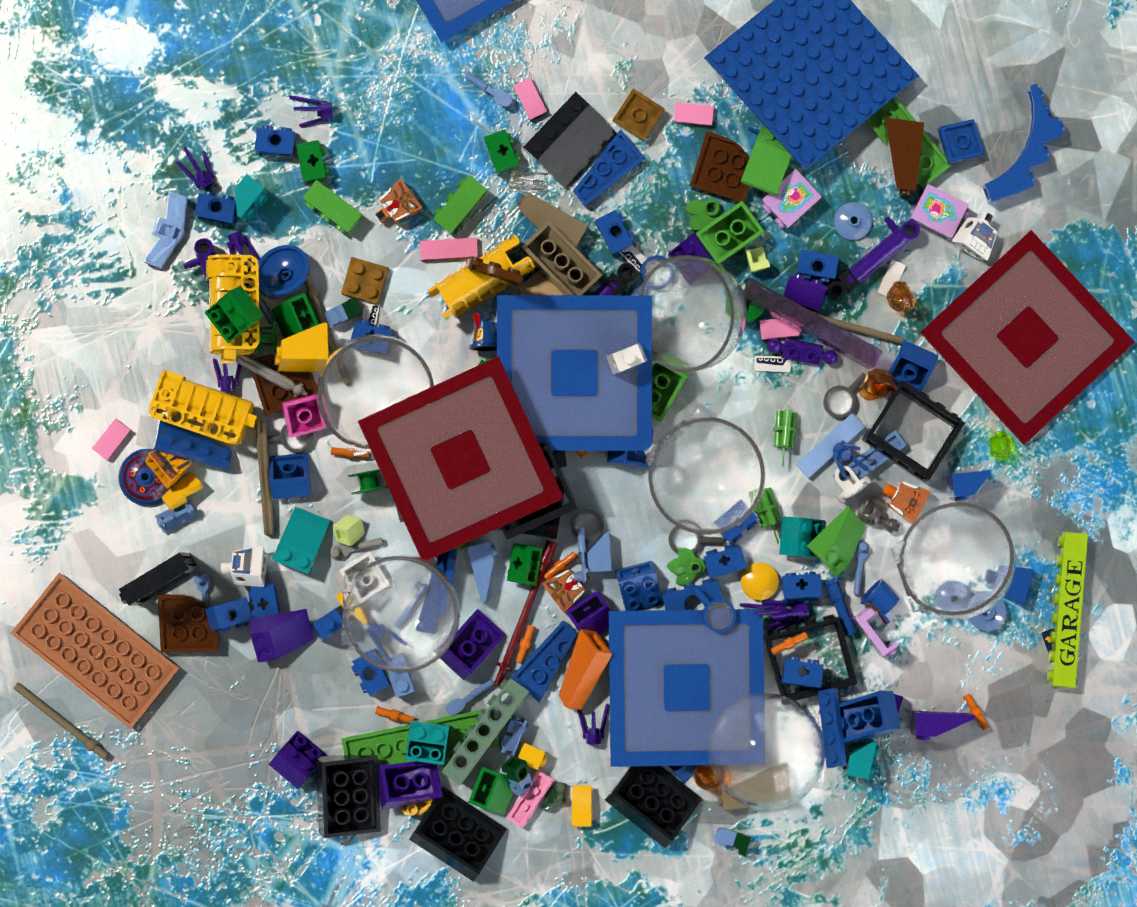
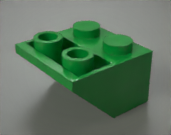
M241 285L226 293L204 312L227 343L233 341L264 317Z
M305 292L286 300L272 309L284 339L319 325V321Z
M482 765L468 803L505 815L513 795L507 774Z

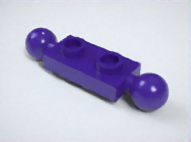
M772 338L766 345L770 353L782 351L781 358L815 365H819L820 359H823L829 365L835 364L838 360L836 351L830 349L822 352L823 345L790 338H785V342L782 344L780 340Z

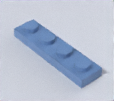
M896 430L883 438L884 441L899 451L907 446ZM871 447L857 457L859 461L867 466L866 470L854 461L846 466L850 467L859 479H862L889 458ZM844 470L846 477H843L841 472L839 477L842 481H847L850 478V473Z

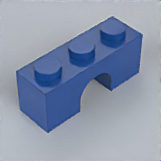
M713 578L702 580V584L697 585L711 601L723 599L718 581H713ZM695 584L683 585L684 589L677 591L676 587L664 590L665 594H661L665 610H686L685 600L689 596L695 595L691 591ZM718 602V603H713L711 606L718 605V604H722V603H720V602Z

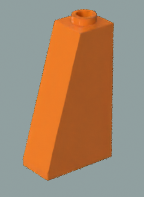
M585 629L579 631L559 692L563 705L568 709L582 710L612 656L611 651L596 631Z

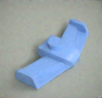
M170 190L168 191L166 219L157 218L152 235L159 238L143 260V263L162 269L178 243L182 241L185 233L184 226L188 197Z

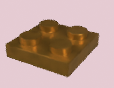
M633 88L612 121L642 141H645L665 111V108Z
M351 257L341 294L378 304L389 268Z

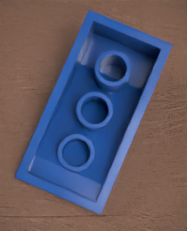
M877 691L839 703L844 744L901 729L893 691Z

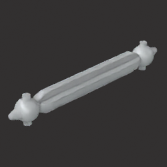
M236 355L235 361L238 364L287 391H293L294 397L307 396L308 393L304 390L302 383L295 385L291 379L249 356Z

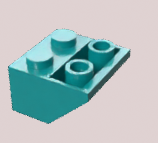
M247 174L234 189L237 216L244 223L247 220L250 221L256 214L255 209L267 201L268 192Z
M782 516L779 555L816 558L807 545L824 530L825 520Z
M411 720L405 760L444 765L450 725Z
M868 739L847 752V766H843L842 772L846 775L866 780L869 779V776H873L875 765L872 762L879 752L877 742Z

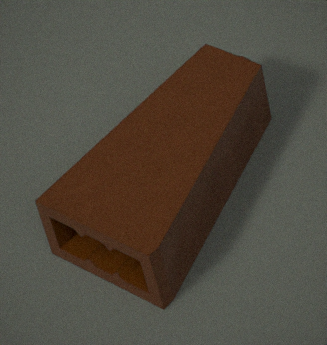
M886 118L884 120V130L894 191H899L900 195L910 196L911 193L916 191L924 122Z

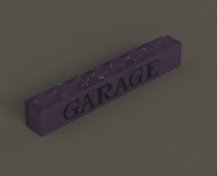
M752 278L744 280L736 297L867 369L875 368L883 352L879 348Z

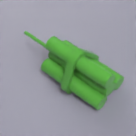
M790 409L776 411L775 427H773V432H775L773 447H783L782 467H784L785 448L794 449L795 434L798 433V429H796L797 412H792Z
M771 487L751 493L756 507L754 511L755 514H758L762 528L772 525L777 544H779L773 524L782 522L777 508L779 504L775 501Z

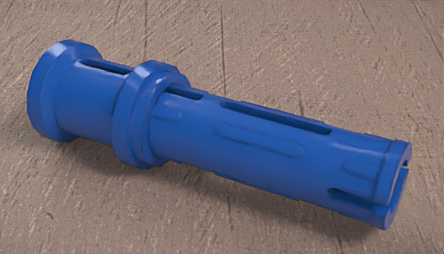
M839 577L824 582L823 586H826L830 596L829 601L833 602L845 635L848 636L856 633L857 630L844 599L846 594L841 590L838 582L840 580Z

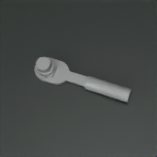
M380 537L350 547L346 545L334 546L330 549V556L335 560L345 558L349 552L383 545V540Z

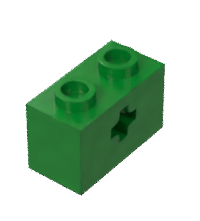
M504 129L484 137L497 175L519 168L518 162L521 160L518 152L512 149L511 144H514L511 133L507 134ZM502 147L504 150H507L505 156L499 153Z
M319 140L296 144L304 184L314 183L316 180H327V175L330 172L328 163H324L323 156H326L324 144L321 145ZM314 157L316 160H318L315 163L316 166H312V164L309 163L312 161V158Z
M513 543L507 581L536 586L543 548Z

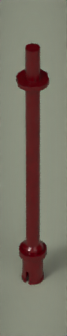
M546 540L542 552L537 584L530 588L502 663L497 662L496 664L500 666L494 682L495 685L500 686L507 669L511 671L513 669L509 666L546 568L553 563L552 558L558 546L557 543Z

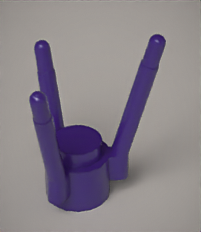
M289 96L293 100L318 104L317 107H294L295 111H317V117L321 116V118L300 123V127L328 122V118H333L332 103L299 96Z
M184 147L185 153L198 174L195 175V178L179 161H176L180 169L201 190L214 184L213 178L215 176L211 170L206 152L202 151L207 172L206 170H200L187 147Z
M237 231L227 236L230 255H234V250H238L239 255H244L242 248L246 244L253 256L258 261L260 260L247 236H243L242 231Z
M213 358L212 361L220 391H236V386H239L242 365L237 364L235 379H233V376H228L227 364H223L224 376L221 379L217 361Z
M776 600L761 601L762 604L794 606L791 607V612L772 615L773 619L792 616L794 619L775 627V630H780L798 622H804L805 618H809L807 603H783V601Z
M751 603L739 604L740 607L770 609L769 611L755 612V615H769L771 621L774 620V622L763 626V631L782 625V621L788 620V617L772 618V615L788 612L786 606Z
M609 704L605 705L600 731L599 728H596L594 711L592 712L591 728H588L587 731L582 710L577 709L583 731V739H586V744H601V738H604Z

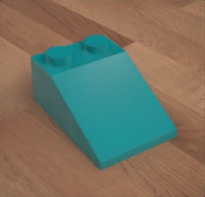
M295 506L272 560L310 574L331 520Z

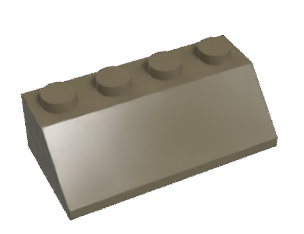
M549 220L521 246L520 251L526 257L531 258L533 264L563 295H584L602 276Z

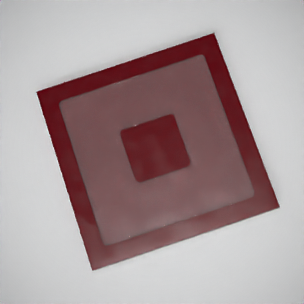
M1032 230L919 332L1023 445L1135 343Z
M499 356L358 420V424L422 562L564 499Z

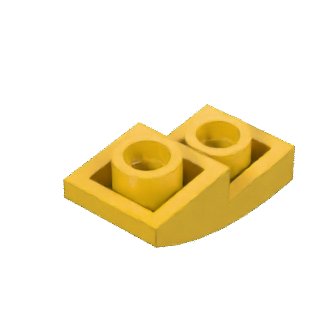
M191 473L174 484L162 496V501L172 511L186 504L187 496L203 489L202 484L195 474Z
M573 785L572 827H592V785Z

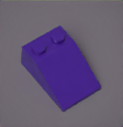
M307 609L249 619L250 636L258 663L276 660L314 640Z
M476 609L435 655L461 679L465 680L506 634L480 610Z
M912 711L911 734L915 735L919 740H930V737H936L975 719V715L959 712Z
M415 761L380 765L378 768L381 809L398 808L442 797L437 764Z

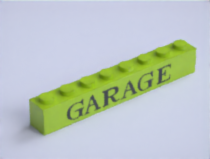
M1062 532L1061 536L1058 537L1060 555H1057L1056 566H1059L1058 574L1055 575L1054 581L1055 585H1057V593L1053 595V604L1056 607L1051 617L1054 631L1050 633V643L1053 644L1052 651H1049L1048 654L1051 668L1047 671V681H1049L1051 686L1076 688L1088 534Z

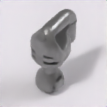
M871 494L864 496L858 508L857 517L871 526H875L877 523L881 524L891 534L893 531L898 532L900 525L897 524L898 520L881 517L885 500ZM869 502H872L870 513H865Z

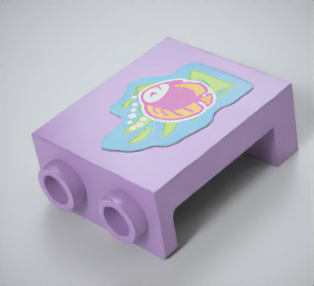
M795 169L781 182L776 196L769 193L762 199L761 203L763 205L761 207L768 215L771 213L776 218L774 221L781 229L784 227L787 230L809 208L817 203L822 196Z
M927 184L909 220L915 221L951 240L961 228L958 226L961 219H966L969 213L967 209L969 204Z
M866 607L852 619L880 656L889 657L897 651L896 647L899 644L896 641H891L886 646L867 622L876 613L871 607Z

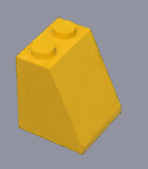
M327 323L319 324L281 340L280 346L276 347V353L274 354V365H278V372H324L328 362Z

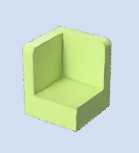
M763 247L751 250L746 249L744 251L750 274L769 269L770 264L768 259H766Z
M349 514L333 525L336 542L351 546L365 535L362 519Z

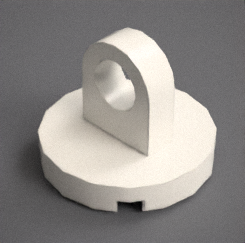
M843 466V469L850 473V478L847 481H842L839 477L840 470L838 468L835 472V479L844 491L837 496L839 502L844 503L846 498H852L866 488L867 484H871L872 480L870 477L866 476L860 480L850 467Z

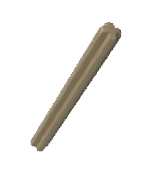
M260 421L255 423L264 534L269 536L275 534L272 493L269 483L266 422Z

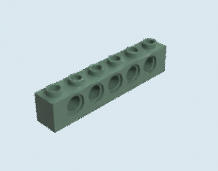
M512 677L509 680L506 678L498 687L501 689L497 696L495 694L492 695L487 702L490 705L486 711L481 710L476 717V720H478L477 724L474 727L470 725L464 734L467 736L463 743L459 741L453 749L455 754L452 758L447 757L444 765H441L444 768L442 773L458 785L463 783L529 693L527 688ZM508 693L512 696L513 700L510 704L502 702L501 697L503 694ZM493 709H498L501 712V717L497 720L490 717V712ZM481 725L489 727L490 732L487 735L479 733L478 729ZM471 740L478 743V748L475 751L467 748V743ZM459 756L465 757L467 760L466 765L458 766L456 758Z

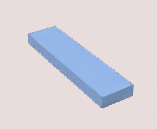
M851 413L795 465L807 478H810L832 458V455H834L833 447L842 440L848 443L865 426Z

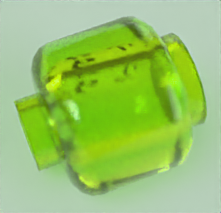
M1005 431L995 432L994 436L989 438L990 455L998 461L1010 459L1011 455L1015 452L1013 437L1006 434Z

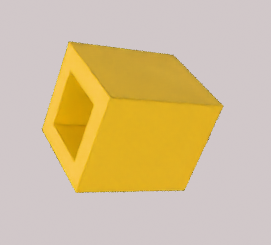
M524 742L518 758L526 760L528 766L538 770L539 766H544L547 756L544 755L545 750Z

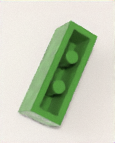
M470 175L467 178L463 177L457 185L459 187L455 193L451 192L445 199L447 203L444 207L440 206L433 214L435 216L434 222L451 236L488 192L483 185Z
M318 180L313 183L303 196V200L306 201L304 204L312 211L318 210L321 213L319 216L328 223L330 220L335 223L336 226L334 228L342 234L347 232L350 235L363 218L359 211Z

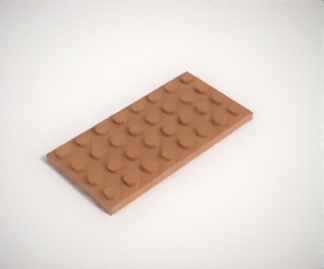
M61 573L57 574L11 632L13 636L130 729L134 727L180 669Z

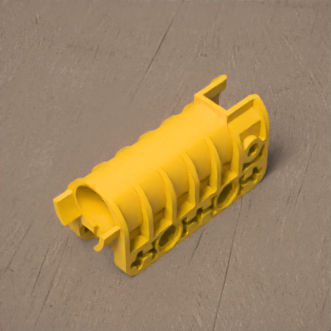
M515 234L501 242L495 249L484 253L485 255L480 257L485 264H489L492 261L500 264L504 270H508V267L519 270L523 278L535 270V266L528 256L514 265L508 258L507 254L520 245V241ZM461 267L459 271L448 275L447 278L439 283L436 282L435 286L427 291L431 298L440 293L449 309L441 313L444 319L452 314L455 318H458L511 286L512 283Z
M252 255L208 256V260H206V281H209V308L226 293L241 285L245 292L249 293V297H251L259 309V268L256 257ZM244 284H249L252 288H246ZM210 321V353L221 355V364L234 363L236 355L252 354L259 344V321L248 329L250 332L242 333L230 343L225 341Z
M164 369L149 406V414L155 419L231 445L242 443L247 427L255 429V423L260 421L259 417L252 415L254 402L186 380V377ZM162 409L168 412L167 416L162 413H157V410ZM181 413V420L176 422L175 416ZM189 419L204 424V428L188 423ZM214 425L218 426V431L216 434L211 433V429ZM225 431L236 434V438L228 437L225 435Z

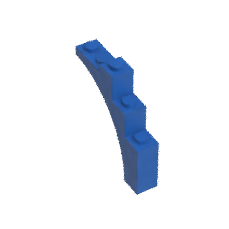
M1037 84L1029 86L1027 89L1031 106V125L1025 147L1009 170L982 186L988 204L1032 189L1035 177L1032 172H1029V169L1047 163L1049 161L1048 157H1050L1047 146L1044 147L1043 144L1061 138L1064 135L1065 127L1063 122L1059 121L1058 117L1050 119L1051 112L1048 105L1045 106L1043 90L1041 87L1038 88Z

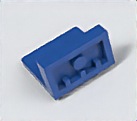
M652 561L615 570L625 611H638L663 604Z

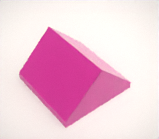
M319 393L282 402V415L289 438L327 429Z

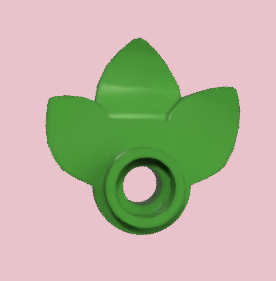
M697 199L686 206L685 210L693 215L690 222L691 230H700L719 217L721 205L717 200L709 199L704 202ZM714 206L715 211L709 212L708 207Z
M679 548V557L667 564V568L675 575H678L676 579V584L678 585L690 584L695 576L701 575L705 570V562L700 557H696L689 548ZM697 564L699 568L695 570L692 568V565Z

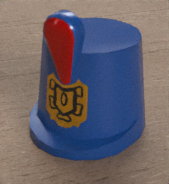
M475 312L473 314L474 323L469 349L474 351H496L497 322L482 321V314Z
M881 578L867 590L859 603L868 604L877 611L882 621L888 625L891 621L885 615L892 610L900 598Z

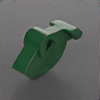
M558 782V784L551 786L545 795L546 804L540 808L543 811L552 812L556 806L564 804L566 802L567 784Z

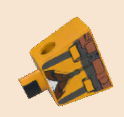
M157 450L148 453L145 460L146 464L167 489L181 478L192 464L190 459Z

